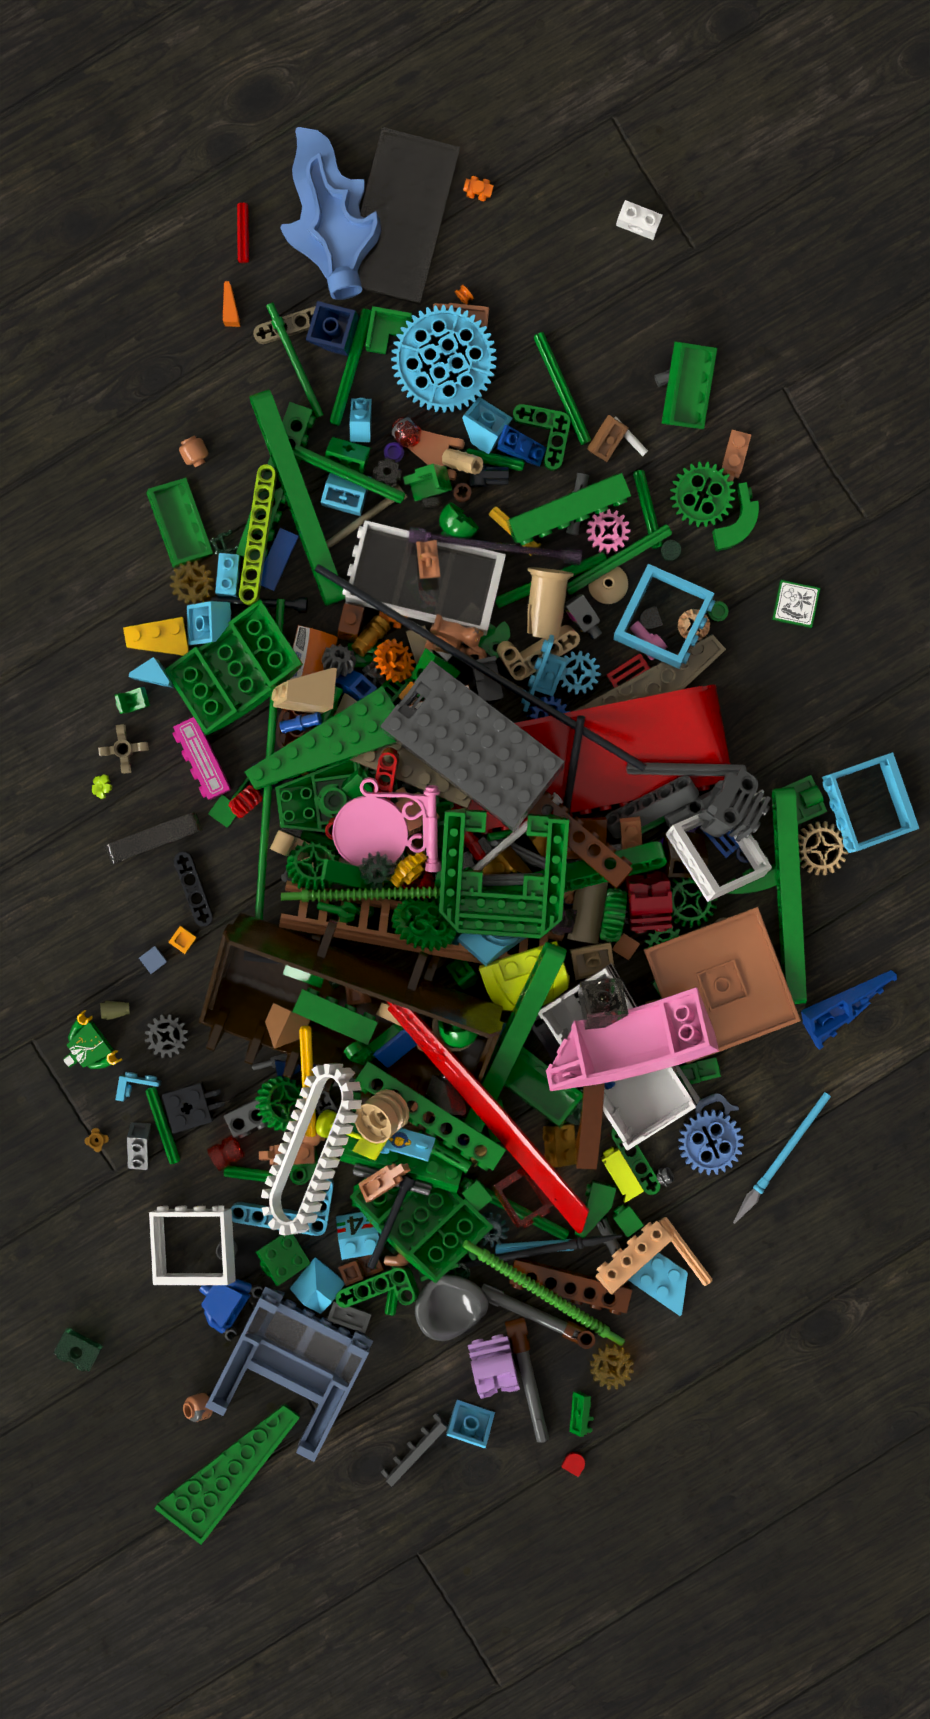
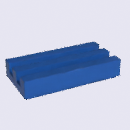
M703 831L725 858L739 848L734 837L728 836L735 844L733 847L724 836L719 837L729 849L726 852L713 836Z

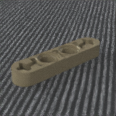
M316 306L282 317L288 327L286 331L288 336L309 330L310 319L307 314L311 313V317H313ZM298 317L306 318L305 326L298 327L295 324ZM271 321L255 327L253 334L259 344H267L281 339L274 327L275 336H272L270 332L265 335V339H262L261 336L257 337L260 334V330H264V332L271 331L269 328L270 326L273 327Z

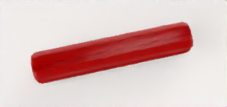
M244 202L237 204L239 263L249 262L248 204Z

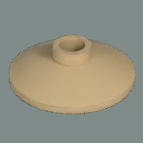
M616 567L588 584V588L592 597L598 602L613 604L625 596L628 589V579L625 572L620 567ZM611 580L612 586L607 587L605 581Z

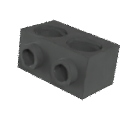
M253 1100L224 1115V1119L233 1137L239 1135L240 1138L251 1134V1129L257 1127L259 1130L268 1125V1122L263 1123L261 1122L262 1119L257 1120L252 1115L253 1110L257 1109L255 1106L259 1104L257 1100ZM236 1118L244 1120L245 1126L243 1128L235 1126L234 1120Z

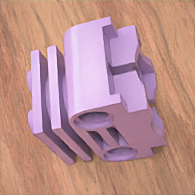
M503 1334L492 1336V1340L483 1342V1339L472 1341L471 1345H468L475 1385L481 1399L498 1393L497 1389L501 1388V1391L507 1392L520 1390L512 1350L507 1336L504 1337Z

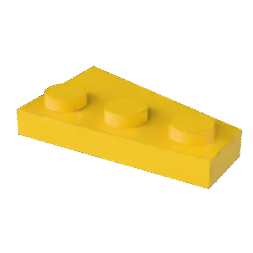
M183 617L123 627L127 648L181 656L189 652Z

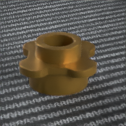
M94 1128L91 1131V1135L85 1138V1144L93 1148L95 1152H100L104 1143L109 1141V1137L103 1135L98 1128Z

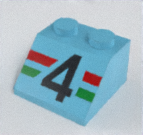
M357 1212L336 1216L342 1260L372 1255L380 1233L364 1214Z

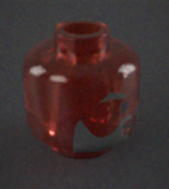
M401 417L392 425V436L402 447H414L420 442L422 431L412 418Z

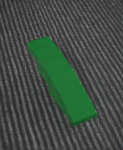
M717 1056L678 1065L690 1084L721 1077Z

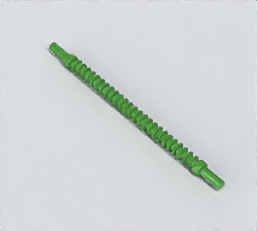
M423 886L422 889L419 887L417 889H414V887L402 889L400 887L397 890L394 887L391 890L388 887V890H385L383 887L382 890H379V888H376V890H373V888L361 890L359 888L358 891L355 888L350 891L348 888L347 891H344V889H341V891H338V889L326 891L324 889L322 892L320 889L317 892L312 889V892L306 889L301 892H281V901L302 900V902H309V900H312L314 902L317 899L320 902L323 899L326 902L327 899L330 901L332 899L336 901L338 899H341V901L347 899L349 901L351 898L353 901L356 898L359 901L364 898L366 901L367 898L371 900L373 898H376V900L388 898L390 900L391 897L394 900L399 897L401 900L402 897L406 899L408 897H411V899L423 897L425 899L427 896L429 899L432 896L436 899L437 896H440V888L435 886L432 889L429 886L426 889Z

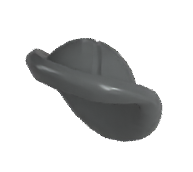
M444 1275L437 1283L431 1280L422 1288L415 1304V1316L421 1331L427 1337L437 1341H448L461 1335L479 1322L488 1310V1299L485 1292L474 1282L457 1275Z

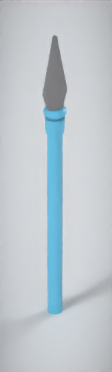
M823 1093L764 1176L747 1193L733 1222L734 1224L758 1202L760 1195L764 1193L763 1189H766L771 1178L831 1096L829 1094Z

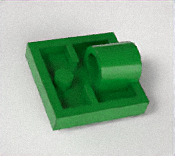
M812 775L782 787H794L798 824L827 812L822 794L818 786L815 785Z
M279 1235L256 1251L261 1260L260 1266L267 1276L272 1278L276 1286H279L311 1264L294 1235Z

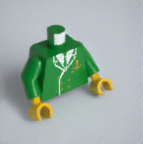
M86 1010L82 1011L77 1016V1020L72 1025L68 1035L69 1043L67 1047L71 1053L63 1058L66 1065L71 1068L79 1062L83 1068L88 1066L90 1069H100L122 1061V1058L117 1059L115 1057V1053L118 1050L112 1048L95 1023L90 1021L93 1017L86 1018L84 1015Z

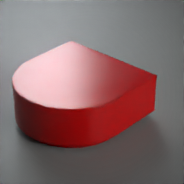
M571 1452L566 1456L561 1467L579 1477L585 1467L584 1457L578 1452Z

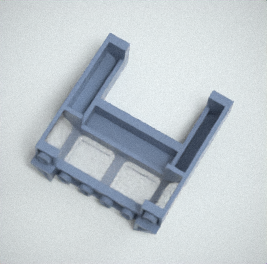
M265 1287L205 1407L224 1416L247 1368L318 1403L296 1451L297 1454L314 1462L369 1354L373 1340L356 1330L351 1335L350 1330L342 1326L338 1328L332 1325L333 1322L327 1321V1318L322 1317L320 1319L314 1316L315 1313L306 1308L302 1310L296 1307L297 1304L288 1299L282 1300L285 1292Z

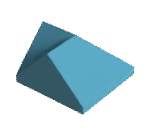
M314 1257L310 1262L311 1264L306 1267L290 1287V1290L304 1306L321 1314L333 1302L336 1294L345 1283L341 1277Z

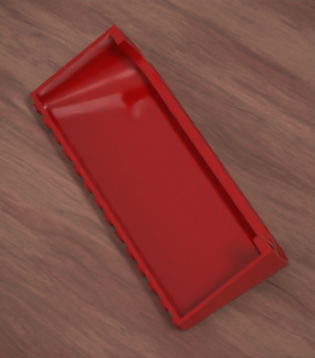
M715 684L563 713L577 721V716H584V727L643 763L730 764ZM552 716L515 723L564 761V769L547 789L548 793L553 795L555 792L564 801L575 730ZM582 735L570 816L572 817V813L580 811V815L592 813V809L598 807L600 811L612 809L611 805L618 803L622 807L684 775L627 774L626 761ZM689 776L699 791L708 790L710 785L716 784L725 778V776ZM473 800L468 809L486 811ZM454 803V807L457 809L464 808ZM487 812L486 832L482 833V835L494 832L493 828L509 829ZM527 815V817L523 820V822L521 823V825L528 819V815Z

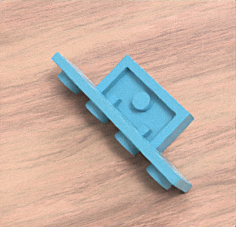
M550 634L548 641L544 640L541 648L543 655L541 658H537L534 669H537L535 675L531 674L528 686H530L528 692L534 695L535 691L553 696L566 665V658L550 653L554 642V635ZM522 698L521 703L524 704L523 711L527 712L530 703Z

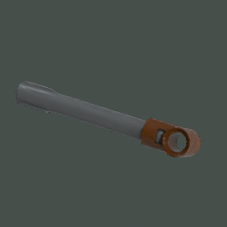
M483 1283L481 1289L485 1292L488 1303L497 1307L501 1306L561 1333V1337L579 1344L584 1349H589L595 1344V1334L589 1327H583L570 1320L567 1322L510 1297L495 1287ZM587 1333L592 1338L589 1342H583L580 1339L581 1336Z
M525 1317L505 1321L508 1338L512 1341L513 1353H516L536 1440L541 1443L549 1440V1434L530 1359L529 1350L531 1348L526 1336L528 1335Z

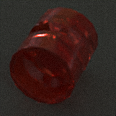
M233 1135L223 1139L222 1144L216 1143L207 1149L212 1162L219 1171L230 1166L231 1161L237 1162L245 1157L240 1144Z

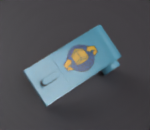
M401 1128L388 1139L380 1153L388 1154L389 1151H393L428 1162L436 1138Z

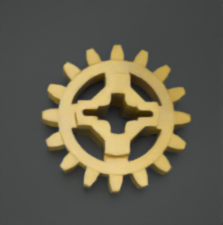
M423 851L416 853L415 856L409 854L397 864L398 866L394 869L395 873L390 881L397 888L404 883L409 885L420 877L425 870V861H427L428 856Z

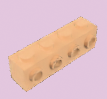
M658 1221L654 1224L649 1222L641 1229L644 1233L639 1237L634 1235L627 1242L629 1246L625 1250L620 1248L612 1255L614 1259L609 1264L605 1261L597 1268L599 1273L595 1277L611 1295L673 1240Z

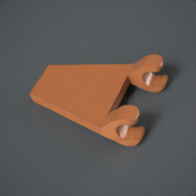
M412 428L408 449L427 465L437 464L444 466L442 463L444 451L449 449V446L462 450L465 442L463 439ZM447 469L449 479L454 481L457 476L456 471Z

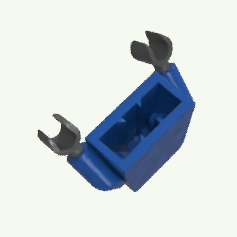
M235 1279L236 1281L229 1285H202L199 1291L206 1297L201 1306L205 1309L204 1314L209 1326L220 1333H225V1338L231 1341L233 1337L228 1333L233 1332L237 1335V1329L232 1325L250 1297L248 1293L251 1292L253 1297L260 1298V1295L255 1294L254 1291L255 1289L263 1290L262 1286L257 1284L252 1287L250 1283Z

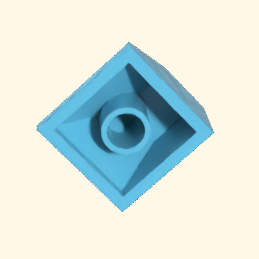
M478 397L462 419L471 443L479 450L489 454L498 443L504 425H509L513 418Z
M209 601L187 605L188 646L217 641L229 626L228 622L231 621L230 602Z

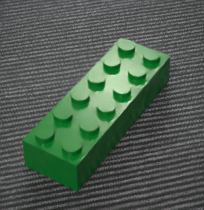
M619 473L506 520L514 543L525 545L534 541L532 537L536 535L544 537L551 534V529L557 527L558 530L570 526V521L576 519V522H580L590 518L589 513L595 512V514L607 511L609 510L608 505L619 506L628 502L627 498L631 494L623 474Z
M350 1123V1125L354 1126L352 1132L360 1134L355 1123ZM346 1135L349 1139L347 1144L342 1147L344 1152L340 1156V1161L353 1165L359 1163L376 1169H382L387 1165L395 1163L396 1166L401 1163H408L411 1171L405 1175L430 1183L432 1187L457 1193L463 1171L436 1155H430L427 1162L389 1151L388 1154L380 1153L376 1161L353 1152L352 1150L357 1144L358 1139ZM443 1141L439 1142V1144L456 1152L457 1154L461 1152V1150L456 1148L455 1146L453 1147V1149H451L445 1144H443Z

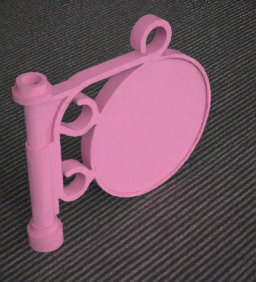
M371 777L363 779L360 784V791L364 796L356 797L347 802L340 809L334 820L333 840L340 855L354 866L363 867L367 870H376L394 863L402 855L406 846L416 853L422 852L426 848L428 857L427 861H425V870L428 872L441 871V861L438 857V819L436 816V795L440 794L438 786H426L424 794L377 792L379 784L376 779ZM366 782L373 783L375 792H367L364 789V784ZM383 797L410 798L416 801L422 810L415 815H409L406 808L413 805V801L406 802L401 811L393 802ZM423 815V846L416 848L413 846L412 840L415 838L421 839L422 834H413L408 839L409 833L406 819L415 820Z

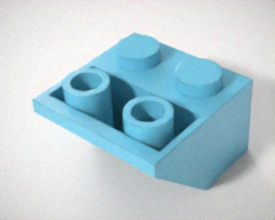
M330 473L325 484L321 504L324 507L361 516L368 489Z

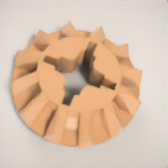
M690 609L680 616L678 630L683 638H687L689 633L687 629L691 625L690 620L695 621L699 610ZM705 615L707 621L703 630L699 628L696 634L699 636L697 641L703 639L709 632L710 621L707 615Z

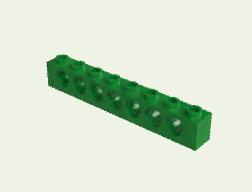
M289 402L282 422L289 442L306 447L309 436L306 434L308 429L313 427L316 418L313 416L312 409ZM295 423L302 424V429L298 432L292 430V426ZM270 457L268 465H271L274 468L273 462ZM296 458L297 464L299 466L301 459ZM265 471L263 479L268 480L272 477L271 471ZM282 487L275 489L274 500L276 503L272 508L267 545L269 541H273L275 522L279 523L282 511H280L281 505L286 503ZM261 491L259 494L261 500H266L269 497L268 491ZM263 510L258 511L256 514V519L258 520L266 517V512ZM251 512L236 552L243 559ZM260 530L255 531L253 534V538L255 536H260L262 538L263 532ZM266 549L265 560L267 558L269 549ZM257 550L252 551L250 554L251 560H257L260 557V552Z
M367 1061L355 1082H360V1091L365 1094L369 1091L375 1095L380 1090H375L371 1082L376 1078L381 1079L383 1087L380 1090L396 1089L400 1092L401 1097L406 1103L413 1100L418 1104L416 1111H409L408 1121L417 1127L419 1125L427 1128L425 1130L427 1134L434 1138L438 1135L444 1139L442 1143L453 1149L455 1146L460 1149V1155L468 1160L471 1157L478 1161L477 1165L485 1171L488 1169L494 1170L506 1151L504 1147ZM428 1111L435 1115V1119L431 1123H427L423 1119L424 1113ZM443 1123H450L452 1125L450 1133L444 1134L441 1132L440 1127ZM460 1134H467L469 1136L467 1144L461 1145L458 1142ZM478 1145H484L487 1148L486 1153L482 1156L475 1153V1148Z

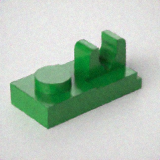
M573 1392L569 1432L579 1437H584V1435L591 1433L593 1428L587 1426L588 1421L594 1420L592 1416H589L591 1396L582 1392Z

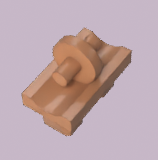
M437 540L416 542L420 579L440 577Z

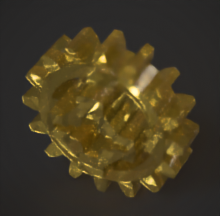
M187 561V566H184L182 563L179 564L181 569L174 568L176 575L170 576L174 580V583L170 584V587L175 588L172 592L173 595L179 594L177 599L181 601L184 598L187 605L190 600H192L193 604H197L198 599L203 603V596L210 597L207 591L213 590L209 583L214 582V579L208 578L211 571H204L206 566L203 564L199 567L198 561H195L194 565L190 561ZM194 570L201 572L204 577H197ZM186 572L184 578L180 579L181 575ZM191 578H193L194 581H198L193 584L192 588L189 584H187L190 582ZM204 586L203 590L198 594L200 587ZM180 589H187L189 596L183 594Z
M606 1345L605 1351L599 1348V1355L593 1354L595 1361H590V1366L594 1368L590 1372L591 1374H596L593 1379L594 1381L600 1380V1387L606 1384L607 1390H610L611 1385H614L617 1390L618 1384L625 1386L624 1380H631L628 1373L634 1372L633 1368L629 1367L633 1365V1361L628 1360L630 1354H624L625 1350L623 1347L618 1351L616 1345L612 1349H609V1346ZM609 1355H617V1357H609ZM602 1360L603 1367L598 1370L599 1363ZM607 1361L609 1364L615 1365L616 1373L611 1368L609 1369ZM623 1364H625L624 1373L621 1374V1367H623ZM607 1377H612V1378H615V1379H614V1380H609V1379H606V1378H607Z

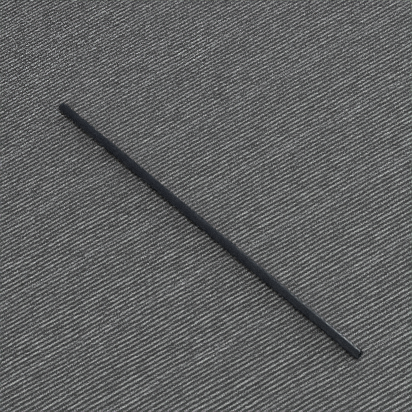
M320 564L316 566L315 571L575 730V720ZM584 727L583 736L640 771H644L647 766L645 763Z

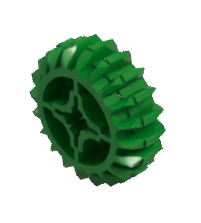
M313 840L309 845L305 841L302 843V846L297 844L295 850H292L290 856L287 857L286 870L288 871V878H292V884L298 883V889L305 887V890L314 889L315 892H317V889L323 891L325 887L330 889L332 882L322 880L319 875L322 874L324 859L339 862V855H335V849L329 850V844L322 846L321 841L318 844H314Z
M679 877L680 882L675 878L672 879L675 886L670 885L672 891V913L670 914L672 917L677 916L674 923L677 924L682 919L681 926L685 927L687 921H689V927H693L694 921H696L698 926L701 925V918L707 922L708 918L705 915L713 916L714 913L709 911L710 907L716 909L717 906L711 904V901L707 902L706 900L704 909H701L698 904V900L702 896L701 890L698 889L693 893H689L683 887V885L688 883L696 884L694 879L687 878L685 880L684 877ZM678 890L682 896V901L675 908L674 896ZM686 895L689 897L695 896V900H693L695 901L694 905H684L686 904ZM690 907L698 915L685 917L680 912Z
M609 888L606 892L600 928L601 940L618 942L621 938L627 905V892L625 890Z
M278 1076L275 1079H268L267 1082L261 1085L262 1088L257 1091L260 1096L255 1098L259 1102L255 1108L260 1109L257 1115L263 1116L261 1122H268L267 1127H274L276 1131L288 1130L286 1128L289 1121H296L291 1118V1115L289 1116L291 1106H293L292 1112L293 1110H299L295 1105L298 1099L303 1098L299 1095L302 1085L295 1086L296 1080H289L287 1077L282 1078ZM274 1091L275 1093L273 1094V1100L270 1102L271 1095Z

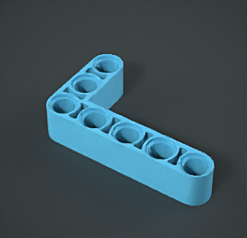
M332 1178L327 1179L331 1182L330 1188L322 1190L327 1193L324 1199L327 1208L319 1212H313L318 1215L316 1221H321L323 1228L317 1230L313 1227V1223H307L310 1229L302 1234L320 1236L326 1231L334 1188ZM245 1202L234 1203L230 1208L232 1209L233 1222L270 1228L268 1223L272 1220L273 1215H267L262 1220H256L253 1213L255 1211L262 1212V1207L269 1206ZM241 1208L244 1215L237 1217L234 1214V1209ZM283 1209L284 1214L290 1220L297 1216L298 1211Z

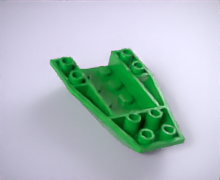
M346 760L275 787L280 827L325 832V828L331 818L324 815L318 807L317 797L320 791L329 784L343 785V782L359 767L368 770L374 779L377 771ZM381 775V779L384 782L391 781L389 776ZM396 779L393 792L398 790V782ZM332 795L329 799V803L333 807H337L341 802L340 797L337 795ZM392 797L394 804L398 802L396 797Z

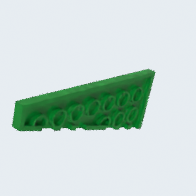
M283 1404L162 1499L154 1509L202 1545L295 1425L300 1415L286 1404Z

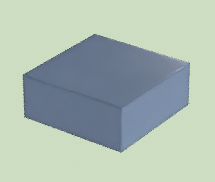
M156 946L139 957L150 974L168 962Z

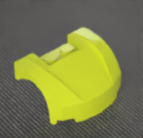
M555 941L552 944L558 945V942ZM544 945L495 960L487 966H479L480 974L491 1001L502 1006V1010L513 1011ZM564 962L542 1006L554 1001L568 989L570 975L567 973Z

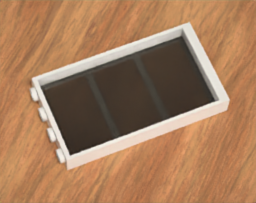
M364 521L363 527L359 526L357 538H360L359 545H355L352 557H355L354 564L349 565L347 576H350L349 583L403 616L434 623L436 615L439 614L443 620L459 623L466 628L476 627L484 632V635H487L506 554L370 521ZM437 540L440 577L420 579L416 542ZM343 589V595H346V602L374 608Z

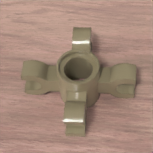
M116 725L118 741L115 742L114 746L98 748L99 756L116 755L120 757L121 773H131L129 757L134 752L149 751L148 742L132 744L127 741L126 725ZM127 744L128 752L124 755L120 754V745Z

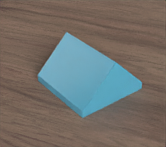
M154 657L129 673V677L134 680L174 688L173 683L164 671V667Z
M457 1400L447 1427V1436L486 1448L495 1412Z

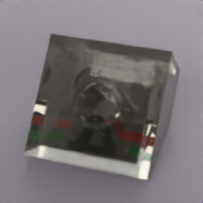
M621 978L580 982L578 996L585 1030L606 1028L628 1016L629 1013Z

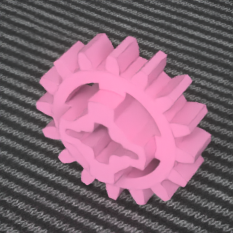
M609 509L606 514L603 512L599 513V517L593 515L594 522H588V525L592 527L586 530V533L591 534L588 537V541L593 540L592 547L599 546V552L603 549H606L607 554H609L610 549L617 552V546L623 548L625 545L622 541L629 540L625 536V534L630 533V530L625 528L629 525V522H623L625 516L618 517L617 510L614 514H611ZM609 518L613 519V521L606 522L604 519ZM596 525L600 530V534L598 535V537H596L595 535ZM619 526L622 530L621 538L617 534V528ZM613 527V530L611 532L612 535L607 534L604 537H602L604 535L605 528L609 529ZM611 541L613 544H604L603 542Z

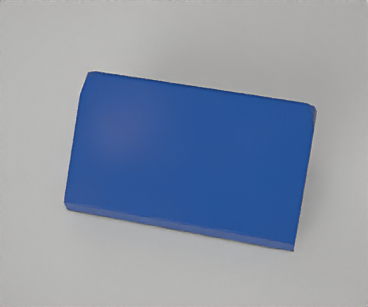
M403 1029L373 1055L384 1066L390 1067L414 1048L417 1043Z

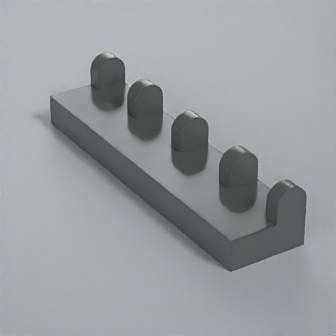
M437 1413L433 1417L438 1422L430 1430L424 1426L421 1428L425 1436L416 1445L411 1441L407 1443L412 1450L402 1460L397 1455L393 1458L398 1465L390 1473L386 1469L381 1471L386 1477V1482L391 1487L447 1429V1422Z

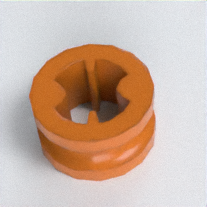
M461 285V289L456 290L455 294L463 304L467 305L468 301L473 300L474 297L464 285Z

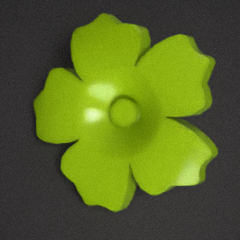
M103 774L94 778L93 783L95 785H92L93 795L100 799L106 798L105 793H109L112 790V785L108 784L110 781L108 779L109 776Z

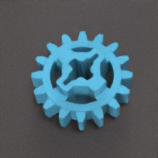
M579 651L576 656L574 652H571L570 658L566 655L564 656L567 661L559 681L563 680L564 682L561 685L562 688L565 686L569 687L568 693L573 689L575 690V695H578L579 690L586 694V688L593 690L591 684L598 683L595 677L600 676V673L596 672L600 666L593 664L596 659L590 660L589 653L582 656V651ZM576 660L572 668H566L571 661ZM583 661L587 662L591 669H587L583 665ZM580 664V671L584 672V674L580 676L577 682V675L573 674V671H576ZM566 676H570L572 678V680L574 681L573 685L568 682ZM591 678L587 684L581 686L583 679Z

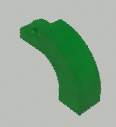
M747 482L739 483L736 487L740 504V516L737 522L731 526L712 531L716 552L730 549L741 543L750 534L757 522L759 502H750L753 496L751 487L747 486Z

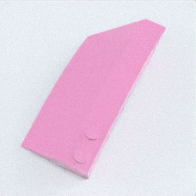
M693 988L649 1004L620 1011L622 1019L619 1021L617 1017L618 1012L579 1021L574 1020L571 1032L567 1039L564 1038L556 1052L558 1055L553 1064L548 1066L546 1073L550 1091L602 1084L655 1072L718 1052L719 1049L714 1029L698 988ZM612 1015L615 1016V1021H616V1022L613 1023V1024H612V1022H611V1017H610V1016H612Z

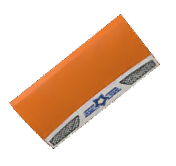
M298 625L293 649L303 665L291 679L323 671L321 659L326 648H330L332 644L336 646L338 637Z

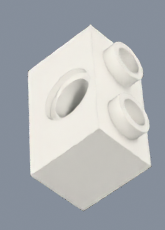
M625 200L616 226L654 240L662 214Z

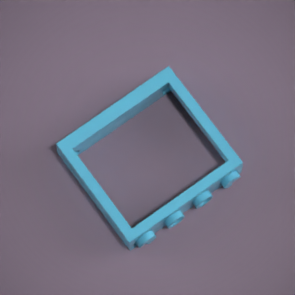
M648 564L614 633L613 640L680 669L682 663L686 664L690 657V653H688L690 646L694 647L697 643L699 636L696 634L699 628L703 630L707 618H705L707 611L711 612L716 602L713 600L714 593ZM652 577L704 600L678 655L626 632Z
M893 752L822 777L824 790L828 793L830 799V808L835 813L836 825L842 833L843 845L848 853L865 849L919 829ZM880 764L901 828L858 843L836 778Z

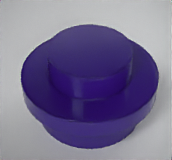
M389 443L384 449V456L389 462H399L404 456V449L399 443Z

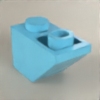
M351 399L350 442H370L372 399Z

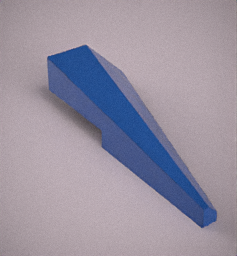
M890 970L801 1010L803 1024L819 1050L824 1047L822 1043L830 1036L834 1038L837 1035L836 1030L845 1023L849 1024L871 1004L869 1000L876 993L881 994L884 992L883 987L888 982L897 980V975Z

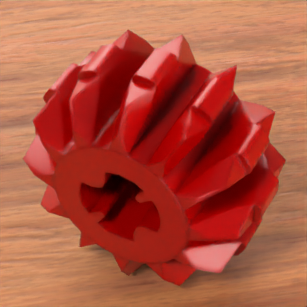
M249 785L233 798L228 806L234 815L236 814L238 818H242L262 801L263 796L259 790L254 789L253 785Z

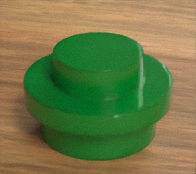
M716 601L712 611H708V614L712 620L719 622L728 616L729 611L725 603Z

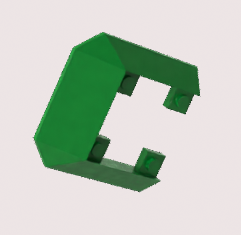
M467 808L445 811L439 912L458 933L540 939L562 921L569 819L550 813L549 815L528 814L527 836L547 837L545 875L524 874L523 891L483 889V871L463 869L465 831L485 833L487 811L468 810Z

